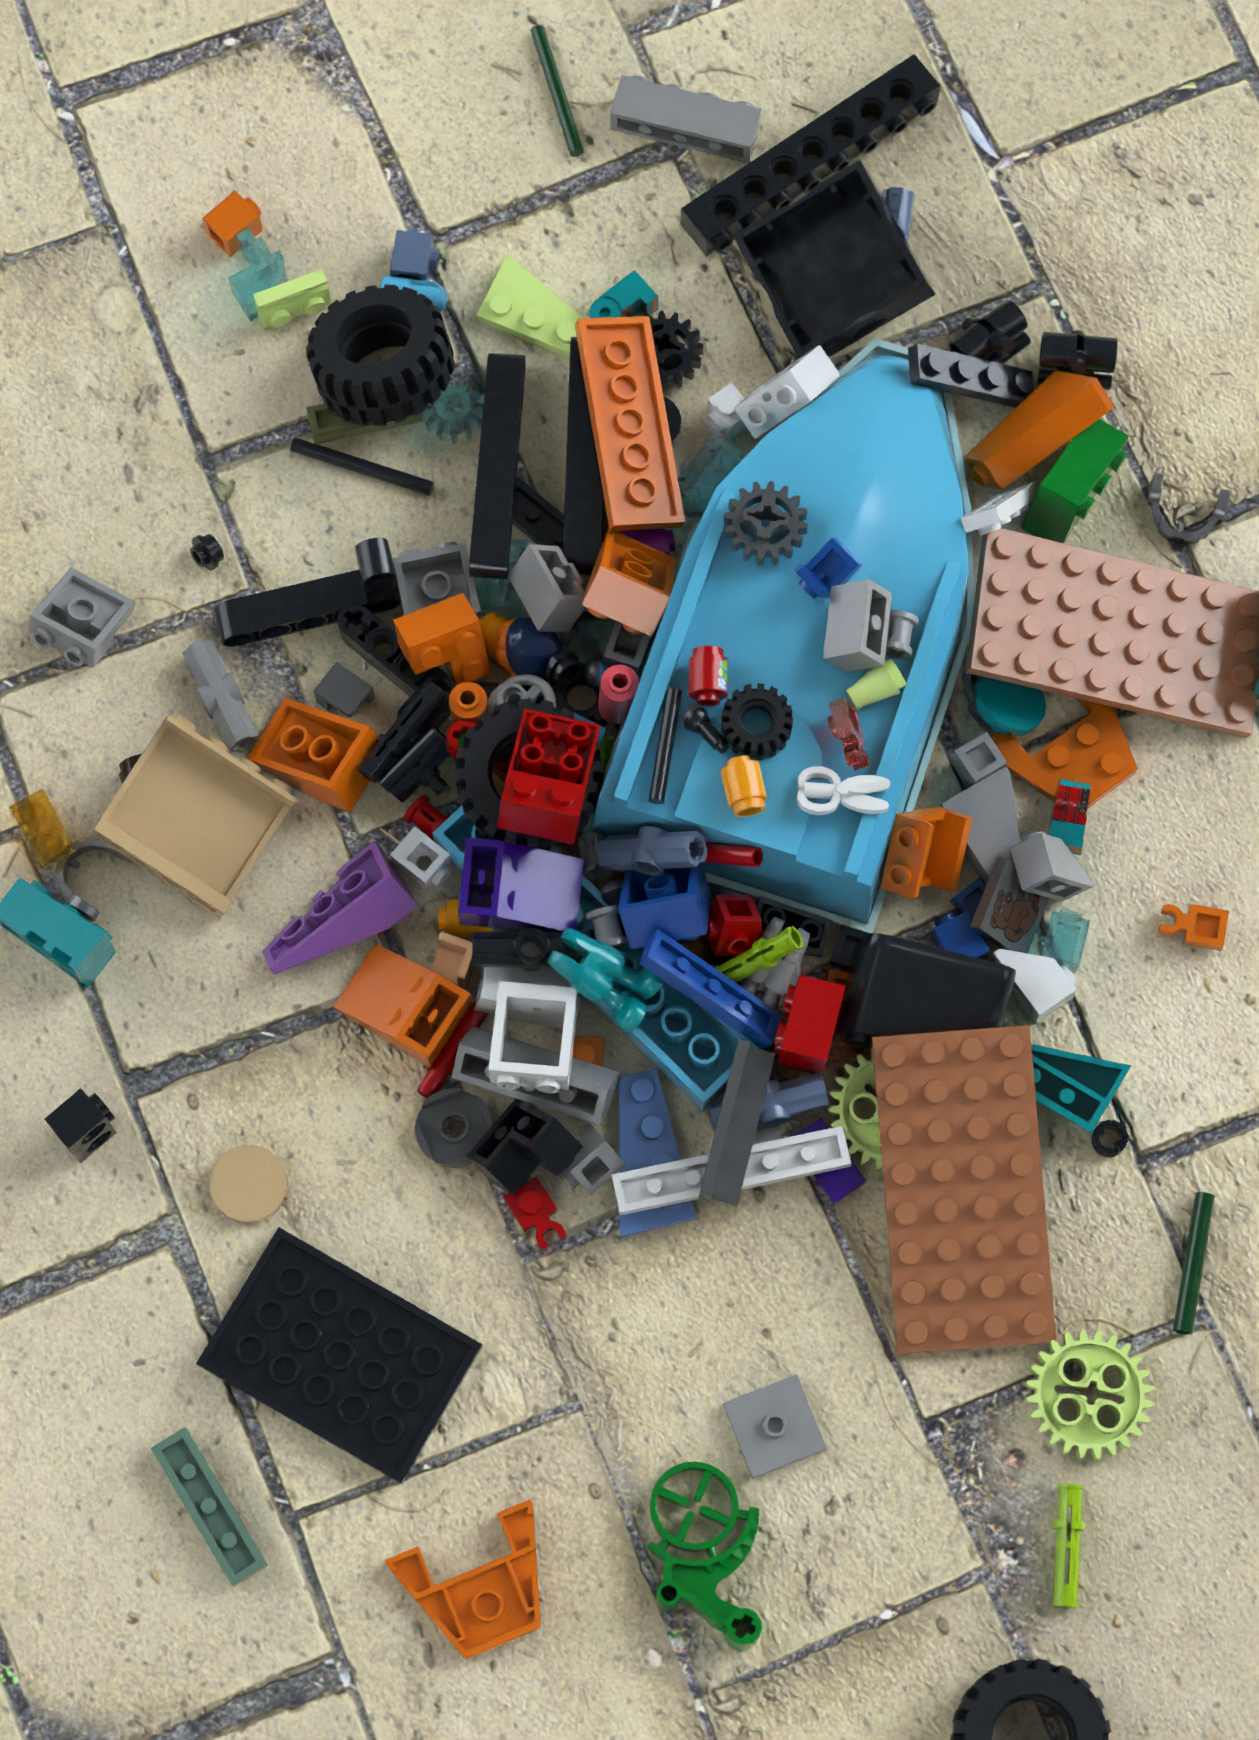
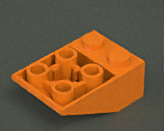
M375 944L333 1008L431 1068L472 1005V999L469 992L440 974Z

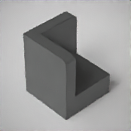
M338 662L332 666L314 689L315 699L319 705L328 711L333 706L348 717L354 715L364 700L371 704L375 698L371 685Z

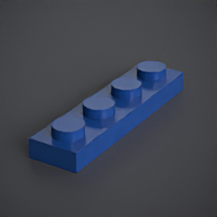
M659 929L649 936L639 962L640 965L762 1049L767 1048L773 1043L782 1016L780 1013Z

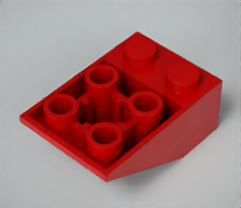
M524 708L500 801L497 828L574 844L601 725Z

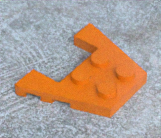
M1077 699L1089 714L1033 756H1029L1010 732L1006 734L998 732L991 737L1007 761L1006 767L1010 774L1016 778L1019 776L1037 788L1036 791L1053 802L1059 779L1090 784L1088 809L1134 775L1138 769L1114 707Z
M531 1499L497 1513L512 1549L511 1554L447 1581L434 1585L419 1546L385 1560L391 1572L466 1660L541 1629L534 1511Z

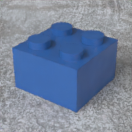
M702 862L697 867L665 868L662 876L644 875L635 870L624 871L618 911L631 949L645 948L649 936L657 929L674 941H691L707 934L712 894Z

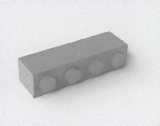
M621 75L610 112V130L750 163L761 122V108H757L749 102H732L720 99L712 93L705 92L699 94L690 92L675 84L661 85L650 82L642 76L628 77Z
M472 1026L459 1043L451 1077L453 1079L596 1124L601 1123L611 1106L619 1074L618 1071L572 1057L569 1090L560 1089L557 1093H543L538 1091L536 1087L520 1086L516 1090H506L490 1083L488 1069L493 1032ZM504 1036L502 1062L559 1066L560 1053Z

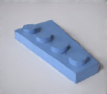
M656 1068L619 1077V1157L626 1164L620 1169V1173L681 1160ZM692 1200L620 1215V1239L696 1220Z

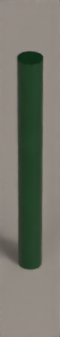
M536 25L530 31L570 156H580L584 153V149L543 25Z

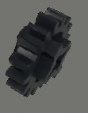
M659 311L658 319L655 320L649 314H646L645 316L650 318L662 389L667 391L671 382H674L678 388H681L682 377L692 380L694 378L693 368H701L702 358L700 355L703 354V344L698 343L700 341L699 330L690 332L691 320L689 319L682 324L679 323L678 313L676 312L672 315L671 319L665 318L664 311ZM677 335L685 342V344L680 343L678 341Z

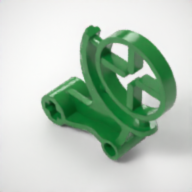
M702 1462L678 1464L667 1470L659 1478L653 1488L650 1499L652 1524L662 1539L657 1545L650 1542L647 1545V1549L664 1562L662 1584L659 1585L656 1593V1605L664 1612L673 1611L677 1608L678 1604L688 1607L699 1614L711 1627L721 1631L724 1634V1640L732 1649L738 1651L749 1650L755 1646L762 1630L761 1619L751 1609L739 1608L717 1597L715 1589L719 1582L726 1579L739 1568L749 1554L758 1529L759 1508L749 1507V1510L738 1509L736 1490L730 1479L718 1468ZM685 1471L704 1472L694 1495L696 1503L701 1502L712 1476L723 1484L731 1500V1517L706 1506L700 1507L699 1514L726 1527L717 1537L704 1543L683 1542L693 1521L694 1512L688 1511L676 1538L664 1529L657 1515V1496L682 1508L688 1507V1498L662 1487L671 1477ZM736 1519L747 1520L746 1527L735 1544L718 1555L715 1547L729 1536ZM670 1545L686 1552L706 1551L709 1559H683L671 1555L665 1550ZM670 1592L675 1596V1599L666 1601L661 1594ZM742 1621L750 1624L748 1631L753 1632V1635L746 1633L743 1638H739L735 1635L737 1629L733 1628L732 1625L739 1626Z

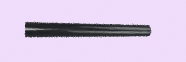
M294 437L291 443V452L428 496L431 495L434 488L433 481L318 444L315 445L312 442Z

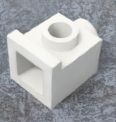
M732 383L708 399L707 414L701 418L703 424L723 448L748 431L743 421L733 409L745 398Z
M415 826L390 854L393 866L404 872L426 891L433 884L436 887H440L452 872V869L448 867L451 864L450 854ZM428 860L432 864L427 870H421L417 867L420 861Z

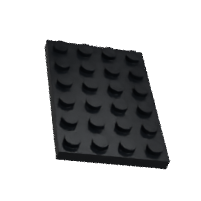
M278 1227L196 1364L402 1485L483 1348V1344Z

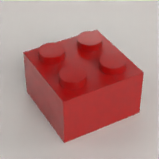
M800 974L797 986L789 984L782 1016L789 1018L787 1023L779 1022L773 1053L780 1054L778 1066L809 1074L820 1072L821 1077L824 1076L845 991L844 985Z

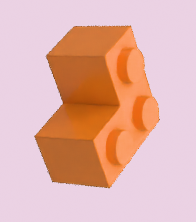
M464 593L393 620L399 647L415 675L444 664L457 686L460 683L473 682L491 674L480 621Z

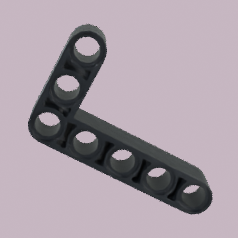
M371 538L358 543L355 546L358 570L243 596L217 604L214 607V613L222 645L226 647L241 646L337 623L340 610L346 605L353 603L366 607L373 614L398 607L401 604V597L388 540L385 538Z

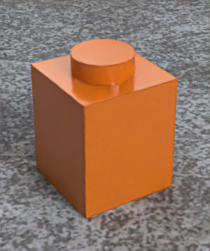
M235 190L202 218L206 234L230 258L263 231L260 208L251 198L243 199Z

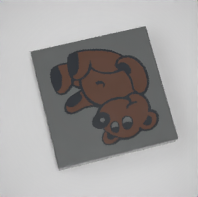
M997 857L970 927L1000 949L1028 954L1049 898L1023 891L1015 864L1008 858Z

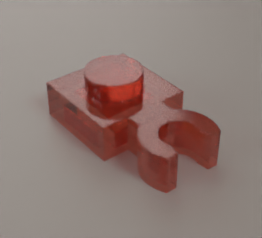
M845 698L829 702L832 715L828 716V724L833 736L839 738L843 743L844 756L848 767L853 766L854 770L857 771L870 766L868 755L863 746L865 740L855 705Z

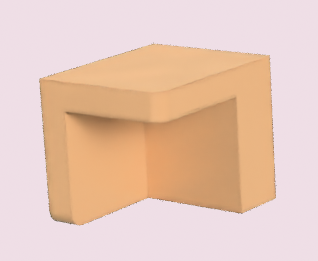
M440 932L438 937L439 948L431 970L466 990L474 969L472 967L473 942Z

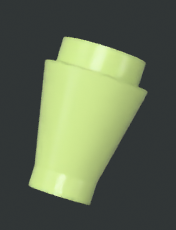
M890 658L885 661L884 666L871 668L852 687L848 688L846 692L856 709L859 710L866 705L900 694L899 689L906 686L907 683L896 664Z

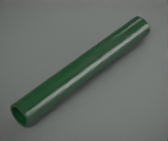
M1206 1192L1195 1193L1173 1326L1174 1332L1186 1335L1193 1334L1215 1195Z

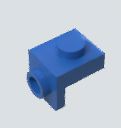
M832 537L806 565H799L794 571L802 578L798 582L799 585L813 598L817 596L830 598L831 587L845 584L863 565L837 538Z

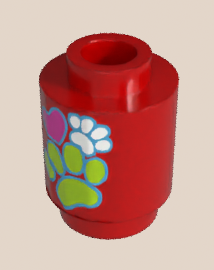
M718 646L696 647L692 650V657L689 658V697L697 700V704L700 706H716L720 704V700L728 697V659L724 656V650Z

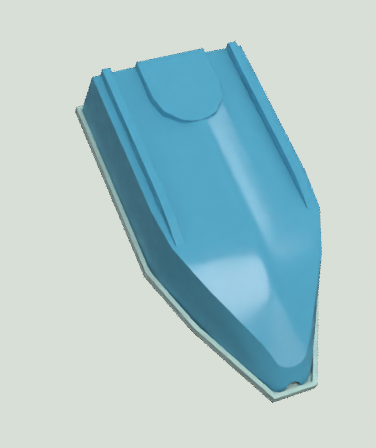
M874 338L839 371L840 377L811 402L797 410L792 416L769 432L716 487L702 518L688 535L675 572L668 604L654 631L639 676L642 677L626 722L621 724L604 772L605 776L595 814L590 816L583 835L598 832L607 837L612 835L638 834L641 827L653 826L668 832L698 831L705 836V843L758 847L763 853V860L759 867L702 862L708 883L743 895H752L755 899L762 896L833 920L831 924L833 926L841 928L842 925L866 933L874 932L887 893L886 890L880 889L896 814L914 811L969 643L974 607L972 531L965 533L961 518L972 510L951 393L911 384L908 348ZM769 481H773L774 490L780 491L785 485L789 487L788 498L799 495L800 505L798 508H806L807 517L803 520V522L808 523L807 534L801 535L803 537L801 548L792 546V558L788 559L783 554H780L778 564L774 565L770 557H766L762 566L757 563V556L752 555L750 559L744 561V550L742 548L734 552L732 551L731 542L734 538H725V528L729 525L724 523V513L731 512L728 509L730 499L740 501L738 497L739 489L744 488L748 493L753 492V482H758L761 489H767ZM756 503V504L750 506L749 508H753V507L756 506L758 503ZM777 505L782 512H786L782 507ZM762 520L761 526L769 527L770 521ZM745 534L747 538L755 542L749 534ZM832 537L837 538L863 565L846 583L870 579L892 593L890 610L906 611L918 618L917 627L912 629L910 639L911 656L908 659H894L885 656V661L890 658L893 660L907 685L899 689L900 694L866 705L859 710L854 706L846 690L852 687L871 668L846 673L823 659L830 598H821L819 596L813 598L799 585L798 582L802 578L794 571L799 565H806ZM778 539V540H776L775 542H773L772 544L777 543V542L781 541L782 539ZM699 646L721 647L724 650V656L728 659V697L720 700V704L716 706H700L697 704V700L689 697V658L692 657V650ZM758 683L765 684L764 689L770 690L771 686L776 688L777 695L781 696L784 694L787 698V705H791L793 718L791 736L786 741L784 749L782 751L778 749L775 756L770 758L767 754L764 755L763 760H757L760 765L767 800L764 802L766 809L757 815L735 817L733 809L728 807L720 771L727 766L726 762L729 759L743 756V753L739 751L736 755L731 751V744H728L729 749L723 754L719 753L718 750H714L700 734L688 731L684 727L682 716L685 710L691 706L703 707L708 712L711 724L724 737V733L721 731V721L726 700L732 698V693L735 690L744 691V685L751 684L752 689L757 688ZM667 688H677L682 691L665 801L663 804H655L649 802V794ZM761 709L749 710L741 720L743 728L753 735H762L772 727L770 715ZM750 755V760L756 761V756ZM812 766H822L836 772L841 782L859 775L884 777L890 780L889 790L864 795L887 801L889 809L882 814H865L850 810L839 803L837 809L830 814L820 816L809 814L801 810L796 802L799 790L797 785L798 776L804 769ZM812 778L807 781L831 784L830 781L824 778ZM807 798L808 801L816 804L830 802L829 799Z

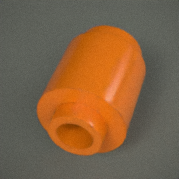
M463 682L453 688L449 696V706L453 721H470L478 724V718L486 711L488 712L487 695L480 685L473 682Z

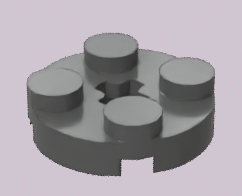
M457 1088L438 1091L426 1099L416 1118L415 1135L418 1145L426 1157L440 1167L459 1168L470 1165L472 1162L466 1156L493 1125L492 1116L485 1102L476 1095L474 1096ZM452 1118L457 1123L464 1122L465 1128L460 1130L461 1136L456 1138L452 1134L445 1135L443 1132L448 1127L447 1121Z

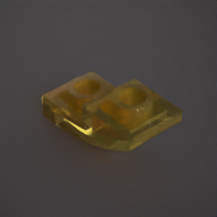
M43 788L10 806L24 833V837L43 870L77 851Z

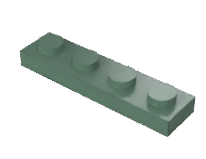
M184 1427L153 1446L151 1450L231 1585L235 1587L267 1567L266 1560L188 1429Z

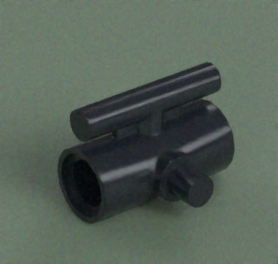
M1006 300L982 319H965L962 324L964 332L949 342V349L951 352L1003 364L1031 343L1029 336L1023 332L1028 328L1027 320L1014 302Z
M1075 330L1071 334L1043 332L1039 366L1057 368V371L1094 377L1098 379L1103 389L1111 390L1112 375L1095 374L1094 372L1114 373L1118 340L1111 337L1084 335L1080 330ZM1038 369L1037 383L1042 384L1055 370Z
M430 724L414 742L409 740L402 749L404 754L384 771L378 783L402 803L421 785L424 787L429 786L437 795L442 794L449 785L440 776L441 771L438 767L451 755L446 748L447 737L434 725Z

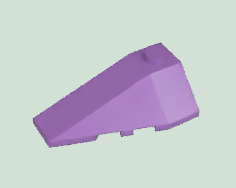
M375 841L346 862L336 872L340 879L326 894L319 890L312 898L314 904L310 911L304 917L298 916L293 918L262 951L273 974L285 971L385 931L395 923L405 920L409 917L412 910L418 907L409 886Z

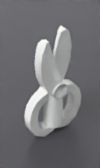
M812 766L804 769L798 776L797 785L799 790L796 802L801 810L809 814L819 816L830 814L837 809L839 803L850 810L865 814H882L889 809L887 801L864 795L889 790L890 780L884 777L859 775L841 782L836 772L822 766ZM812 778H824L830 781L831 784L807 781ZM807 798L829 799L830 802L816 804L808 801Z

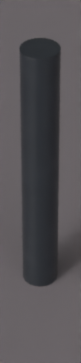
M667 688L649 794V802L655 804H663L665 801L682 691L677 688Z

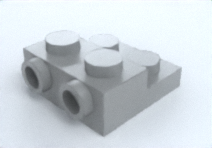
M444 542L432 550L421 552L418 549H411L400 553L399 557L392 558L404 615L464 593L477 617H482L474 578L469 577V556L466 543Z
M70 567L31 613L29 634L39 647L49 649L52 646L64 652L65 658L71 664L82 666L84 663L94 668L113 645L114 634L134 611L135 601Z

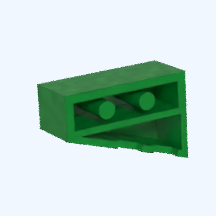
M1101 419L1075 436L1040 484L1021 529L1036 537L1065 543L1080 518L1084 520L1095 502L1094 496L1096 494L1101 496L1112 478L1109 475L1111 470L1118 472L1124 463L1128 453L1123 449L1129 436Z

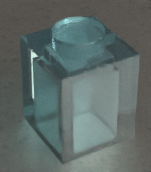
M1061 909L1059 912L1052 911L1040 956L1054 958L1059 966L1065 965L1071 972L1076 973L1081 962L1090 920L1083 919L1082 914L1073 910Z

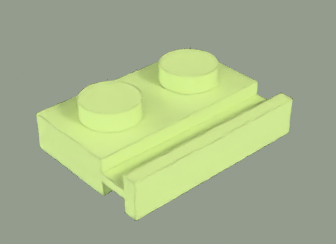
M317 270L253 294L257 314L263 329L271 326H284L292 318L305 313L308 315L316 314L327 305L332 304L327 286L328 282L323 270Z

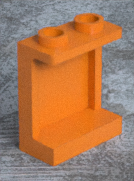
M940 806L896 814L880 889L910 899L918 897L920 887L929 885L948 892L956 891L973 817Z

